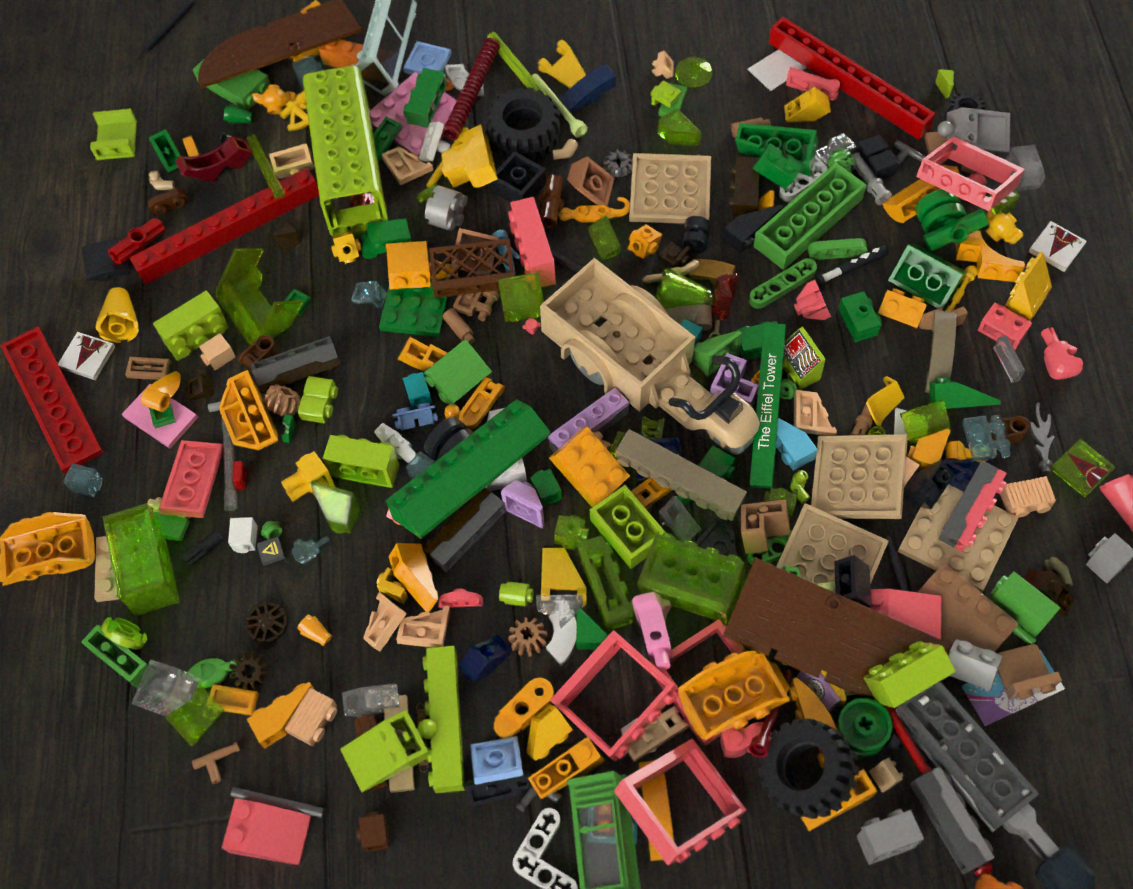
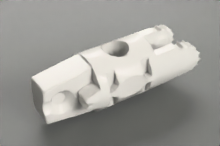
M384 423L374 431L381 442L388 443L394 447L398 459L403 458L409 465L414 467L419 465L420 457L412 449V445L397 431Z

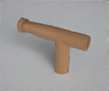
M235 742L233 745L192 761V765L195 770L206 765L212 784L221 781L216 761L235 751H240L239 744Z

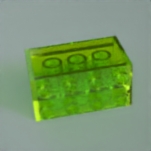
M145 503L104 516L103 522L120 600L136 616L179 603L180 599L167 540L159 526H162L161 521L149 505Z
M656 533L637 583L641 594L656 592L663 599L669 600L671 606L715 621L719 619L722 623L728 624L746 575L745 564L741 561L742 559L732 554L728 556L721 555L718 550L711 547H706V549L697 547L696 543L689 540L684 542L675 540L676 537L668 533H663V535Z

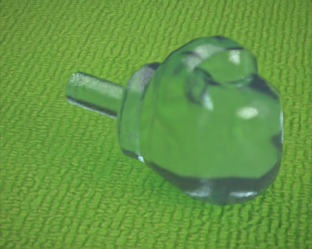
M326 536L316 543L312 539L307 542L297 539L291 551L297 562L308 563L320 552L318 547L327 543L329 539Z

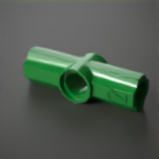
M979 209L960 219L954 217L948 219L943 227L925 234L923 238L928 250L932 252L951 242L962 243L967 239L968 234L988 226L989 222L984 211Z

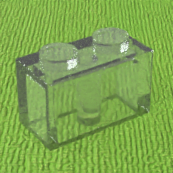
M1036 146L1012 147L1009 155L1006 157V161L1025 169L1016 190L1039 189L1044 181L1045 173Z

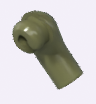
M1050 557V559L1044 561V567L1047 571L1055 570L1058 573L1059 579L1066 587L1073 586L1069 568L1056 557Z

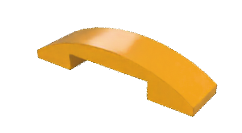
M653 761L638 762L639 770ZM662 773L641 786L643 801L674 842L665 773ZM648 839L651 861L664 860Z

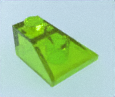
M312 481L310 485L330 528L337 533L346 532L351 534L361 511L354 494Z

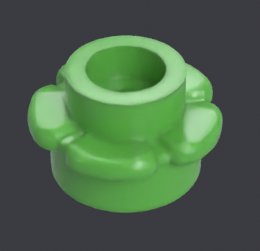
M790 379L782 380L780 395L782 399L794 398L797 386Z
M266 522L262 527L261 535L268 540L279 537L282 534L280 522Z

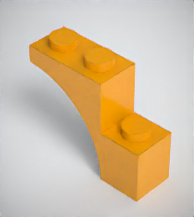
M981 231L968 234L965 241L955 244L956 260L977 262V278L1016 282L1021 272L1024 271V261L1010 259L995 252L985 243L981 236Z

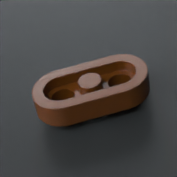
M177 188L151 198L148 202V207L152 214L163 215L176 208L183 207L187 203L188 197L183 189Z

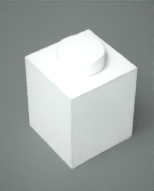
M252 517L230 518L228 543L233 551L247 553L248 551L256 550L258 526Z

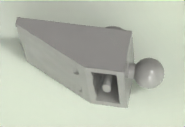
M961 107L947 112V121H943L938 125V133L943 137H947V140L954 136L989 153L1010 152V113ZM953 144V149H957L958 145Z

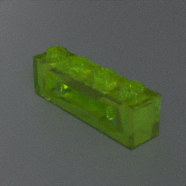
M603 535L577 543V552L607 632L633 623V615L635 614L632 601L628 602L625 594H628L625 582H620L618 574H620V569L617 561L613 562L610 555L613 552L609 541L605 542ZM601 557L604 561V571L615 597L608 600L610 612L607 608V596L596 570V567L602 566Z

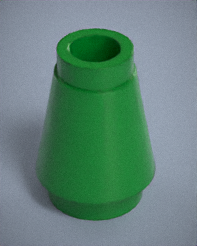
M233 105L225 106L224 121H228L229 124L252 123L253 112Z

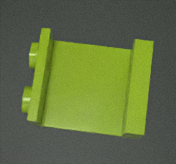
M121 109L93 112V116L98 124L97 142H91L90 149L96 160L134 157L137 121L132 110Z

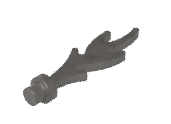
M1038 402L1035 406V421L1038 428L1033 422L1030 423L1029 428L1033 438L1039 444L1034 447L1041 458V461L1038 463L1039 469L1043 475H1048L1053 467L1052 461L1048 460V453L1054 436L1047 438L1051 427V415L1048 414L1046 422H1043L1039 411L1040 403Z

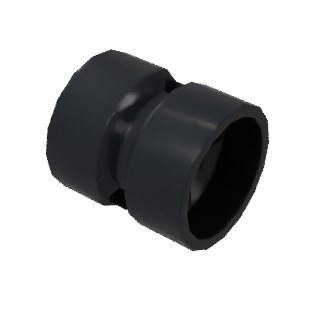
M690 216L685 220L681 243L682 249L689 246L691 254H701L707 250L710 231L709 220L701 216Z

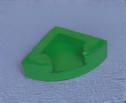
M285 414L282 425H286L285 432L281 434L284 443L290 444L297 425L292 415Z

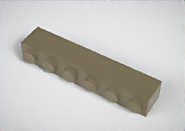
M630 429L616 449L615 459H617L619 464L624 467L630 466L637 470V473L646 478L649 476L656 480L660 486L675 490L682 498L692 499L699 507L714 511L721 519L732 521L745 499L747 491Z

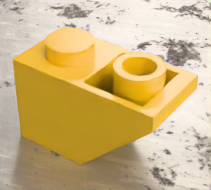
M816 87L811 88L784 105L787 122L816 121L831 112L829 97Z
M549 704L531 719L526 753L535 761L546 757L550 753V749L555 744L564 742L572 731L570 725L555 706Z

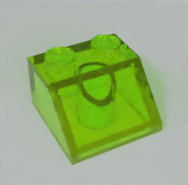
M539 272L498 279L505 322H516L520 319L541 316L540 305L544 301Z

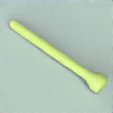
M533 74L532 77L545 93L552 98V101L558 107V111L570 124V130L577 138L583 136L587 131V126L584 122L576 120L540 76Z

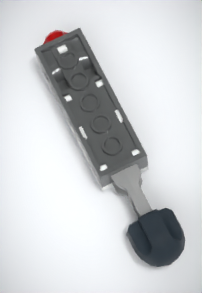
M940 681L897 707L895 711L911 738L937 768L940 767L942 771L948 773L953 787L988 828L994 832L1003 825L1009 833L1020 835L1043 861L1035 869V876L1046 889H1094L1095 873L1090 861L1074 843H1067L1063 847L1058 848L1036 823V812L1029 804L1039 793Z

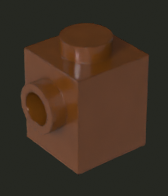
M370 812L365 814V817L359 818L360 826H356L357 840L361 841L362 849L365 852L390 848L387 818L384 814Z

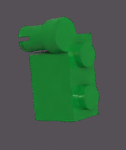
M406 219L366 223L368 237H366L365 232L360 234L362 255L366 259H372L378 254L387 252L386 244L410 242L411 237Z

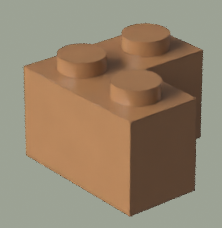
M786 500L741 505V534L745 554L768 551V537L790 534V520Z

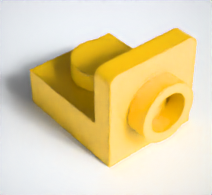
M387 567L385 572H382L377 579L378 590L383 595L404 604L408 598L405 587L401 583L393 581L395 577L393 570Z

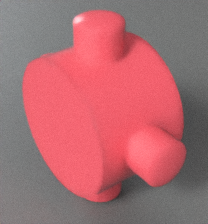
M529 318L525 325H523V329H526L531 334H535L538 327H541L540 323H537L532 318Z

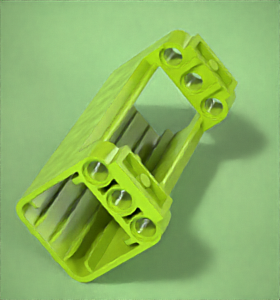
M347 66L308 73L303 77V86L320 204L330 235L333 236L352 231L354 238L360 237L362 232H365L367 236L366 223L388 221L371 126L369 103L361 71L357 66ZM371 192L374 198V204L335 210L334 198Z

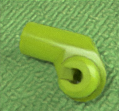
M799 470L793 475L790 484L791 491L801 504L810 499V496L804 490L808 474L803 470Z

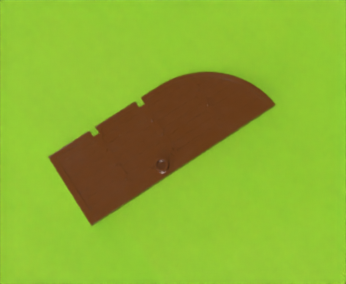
M332 0L307 9V13L302 14V12H298L267 23L265 28L261 25L225 40L206 56L198 72L200 88L214 85L289 57L299 56L303 52L362 32V28L343 0Z
M754 558L723 634V637L766 656L769 655L771 648L775 649L777 652L774 659L816 678H819L821 671L827 672L824 679L825 682L848 692L873 697L863 677L868 675L869 670L874 666L885 665L890 662L889 658L891 656L909 651V646L918 641L942 645L947 655L952 647V644L758 558Z

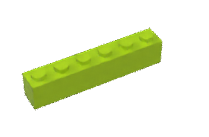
M454 646L426 648L427 656L423 657L424 671L427 670L428 679H424L425 693H429V701L425 702L426 716H430V720L434 721L437 726L436 734L429 738L431 739V748H427L428 762H432V771L428 772L429 786H433L436 793L464 791L457 653Z

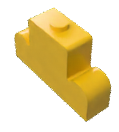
M481 124L463 132L458 139L460 144L441 154L443 162L441 170L453 187L470 181L473 187L477 188L497 180L490 142Z

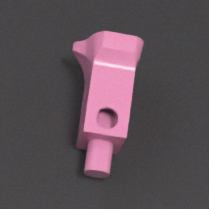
M656 592L637 595L632 599V604L637 622L643 631L650 663L655 662L658 670H667L670 667L669 659L673 658L666 629V617L671 608V602L663 599Z

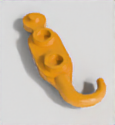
M618 197L617 200L625 204L623 209H613L605 205H582L574 210L564 207L558 212V217L562 221L574 218L579 222H605L609 219L628 214L630 202L626 198Z

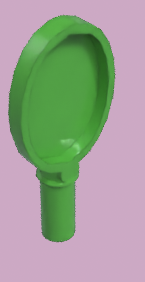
M218 658L205 659L190 668L188 680L194 687L210 688L213 684L218 685L222 683L228 676L229 671H234L229 669L230 664H238L234 661L226 663Z

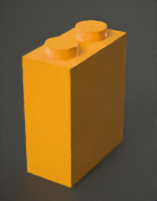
M426 241L386 244L390 289L431 287Z

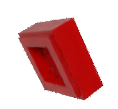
M234 461L232 482L237 490H245L247 469L242 461Z

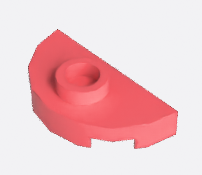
M454 589L453 592L439 597L438 607L443 608L446 605L450 606V608L483 606V597L477 593L468 592L465 589Z

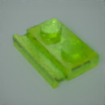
M942 400L900 413L909 444L916 443L923 437L945 429L952 431L945 404Z

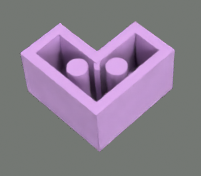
M726 353V357L734 360L740 370V383L734 393L752 407L757 398L759 385L742 379L747 360ZM720 366L710 389L711 394L724 391L731 383L732 374L727 366Z

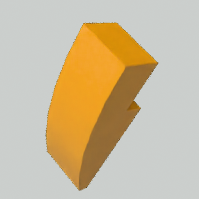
M409 337L398 360L425 372L444 357L447 352L432 344L428 347Z

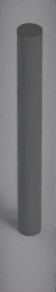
M233 787L231 790V797L259 802L323 818L325 814V808L236 787Z

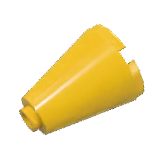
M119 287L109 290L96 321V330L99 332V336L108 342L121 343V340L127 339V342L131 341L137 336L139 331V324L127 290Z

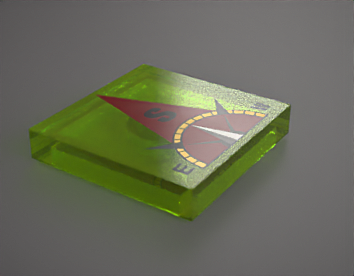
M1079 439L1051 468L1053 472L1086 498L1115 469V466L1083 440Z

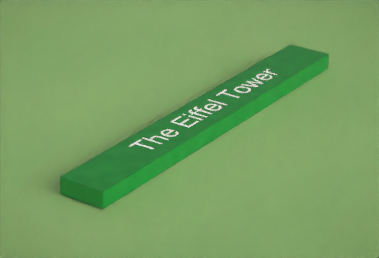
M764 324L756 409L760 425L754 435L750 487L773 489L786 324Z

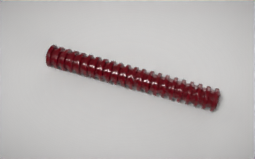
M486 38L463 89L457 98V102L445 124L443 134L448 139L456 140L459 138L465 121L498 53L500 44L493 38Z

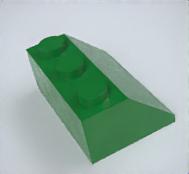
M911 243L907 245L888 281L916 297L924 299L925 302L936 308L941 307L943 310L959 288L967 272L921 246Z

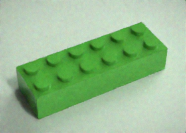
M835 163L755 233L754 248L785 270L808 249L809 244L816 242L863 200L866 184L838 163Z

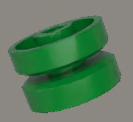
M943 189L929 193L915 207V212L925 234L943 227L944 223L950 218L960 219L967 215L963 205H961L960 198Z
M868 698L855 699L847 703L840 712L835 724L837 730L853 746L851 751L856 753L858 759L870 758L878 754L889 740L893 728L891 717L886 708L877 701Z

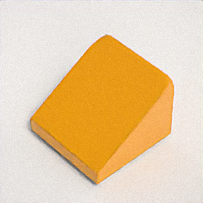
M770 190L758 200L757 211L774 207L773 190Z

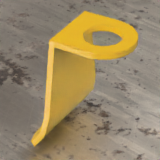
M888 376L883 378L886 387L873 394L866 402L870 414L878 427H881L885 417L905 398L897 381Z

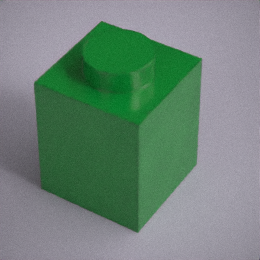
M551 469L546 471L540 470L530 477L531 485L536 490L542 507L562 499L561 488Z

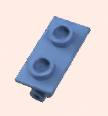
M425 403L417 405L418 409L409 410V407L398 409L397 414H392L394 418H398V421H395L396 430L401 429L403 431L415 428L414 419H418L419 426L434 424V421H438L437 414L432 413V410L436 409L435 406Z

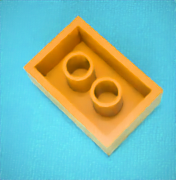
M588 427L579 429L549 457L591 507L610 496L630 477Z

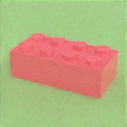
M534 197L510 202L511 211H508L509 225L512 235L515 236L516 249L520 252V263L525 269L526 282L531 283L532 290L556 284L554 259Z

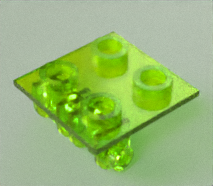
M197 681L179 700L185 702L184 705L181 707L173 704L167 706L170 703L164 705V712L169 711L164 713L166 715L165 718L192 747L224 711Z

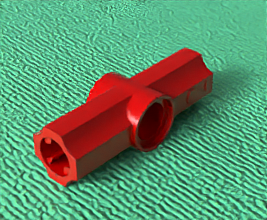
M153 218L140 228L131 229L126 238L108 249V254L116 264H122L134 254L145 250L148 244L164 234L165 227L160 220Z

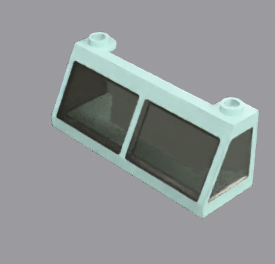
M414 0L375 1L363 49L357 54L358 62L356 65H350L357 66L360 69L363 83L383 96H387L398 87L397 81L412 21L416 16L417 4Z

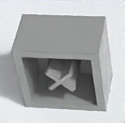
M902 809L893 811L884 820L880 821L879 817L865 822V826L861 827V832L857 835V839L869 865L914 849L924 840L911 810L904 813Z

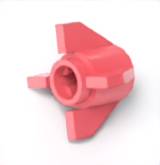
M815 280L805 285L797 296V303L794 304L798 316L802 314L804 318L825 320L830 318L831 315L828 308L825 307L826 304L821 292L815 293V291L819 290Z

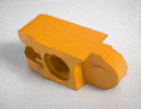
M535 678L518 692L499 711L500 714L495 718L494 730L496 734L501 738L513 737L521 729L524 730L531 724V719L546 706L552 705L553 703L550 700L554 696L551 683L543 678ZM542 688L544 690L543 695L537 696L536 693ZM522 706L529 709L524 715L516 713L517 709Z

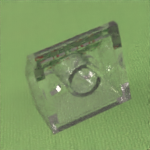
M150 659L131 704L167 716L192 699L201 677Z

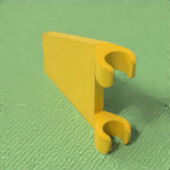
M560 40L557 43V46H559L557 52L563 54V56L553 66L545 58L540 59L538 69L543 73H548L568 88H571L586 74L569 45L564 40Z
M542 548V606H550V590H577V605H587L586 586L565 548Z

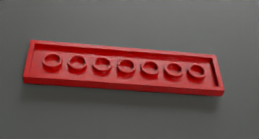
M39 326L0 345L63 473L65 474L104 454Z

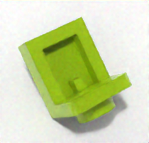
M662 81L651 92L652 105L656 106L660 102L671 108L681 97L682 91Z

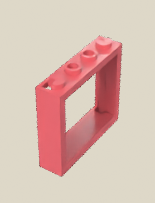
M953 136L922 159L916 177L990 211L1018 187L1025 169ZM953 144L958 145L957 149H953ZM947 159H951L1002 184L996 190H992L941 166V164ZM986 193H989L992 196L989 198L986 196Z
M718 619L672 649L673 658H670L669 661L671 663L715 633L719 635L731 653L737 652V654H741L746 650L742 644L723 637L727 624L723 625ZM666 670L661 671L668 679H670L675 684V682ZM657 680V682L659 683V685L661 686V688L664 690L666 687L663 686V685ZM678 691L677 698L672 703L678 708L680 715L687 721L690 729L702 746L705 747L720 737L722 733L704 740L695 732L683 709Z
M613 630L550 701L616 762L618 758L622 759L628 753V747L634 741H638L644 735L645 728L661 716V710L677 698L678 688ZM622 648L666 688L611 748L575 715L568 706L616 652Z
M693 739L624 778L614 790L667 865L676 860L678 863L683 862L691 855V850L695 849L698 852L708 844L707 840L712 837L713 840H716L725 833L724 828L729 826L732 829L741 822L739 817L747 810ZM685 761L726 817L680 847H677L636 789Z

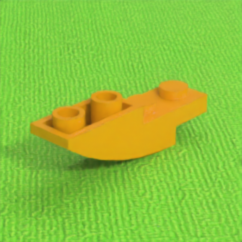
M793 678L788 692L791 701L796 703V719H814L837 730L832 717L816 694L800 679ZM819 748L818 760L821 768H824V755Z

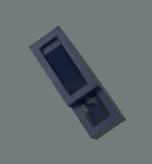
M604 64L575 83L559 100L570 113H573L599 100L601 93L615 87L616 76Z

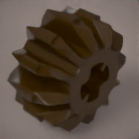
M251 650L250 657H247L246 652L242 651L241 656L243 660L238 656H234L233 660L238 665H229V669L237 671L229 675L230 679L238 677L234 684L235 686L245 682L243 690H247L248 683H251L252 688L256 689V680L261 684L265 682V679L260 675H269L268 670L261 669L268 666V661L259 662L262 660L263 654H259L257 658H254L255 650ZM247 664H250V668L252 666L255 667L252 675H248V672L246 674L243 672Z

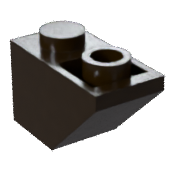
M1029 569L1024 580L1060 607L1057 612L1058 614L1067 616L1073 605L1074 595L1053 571Z

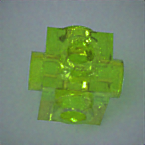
M559 515L554 533L555 544L562 545L567 549H581L582 542L587 541L589 533L585 520L575 515L569 517Z

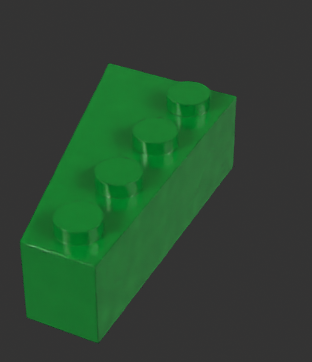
M739 123L735 139L738 152L759 158L760 154L771 143L783 151L781 155L786 159L791 156L803 164L799 173L811 177L819 143L817 130Z

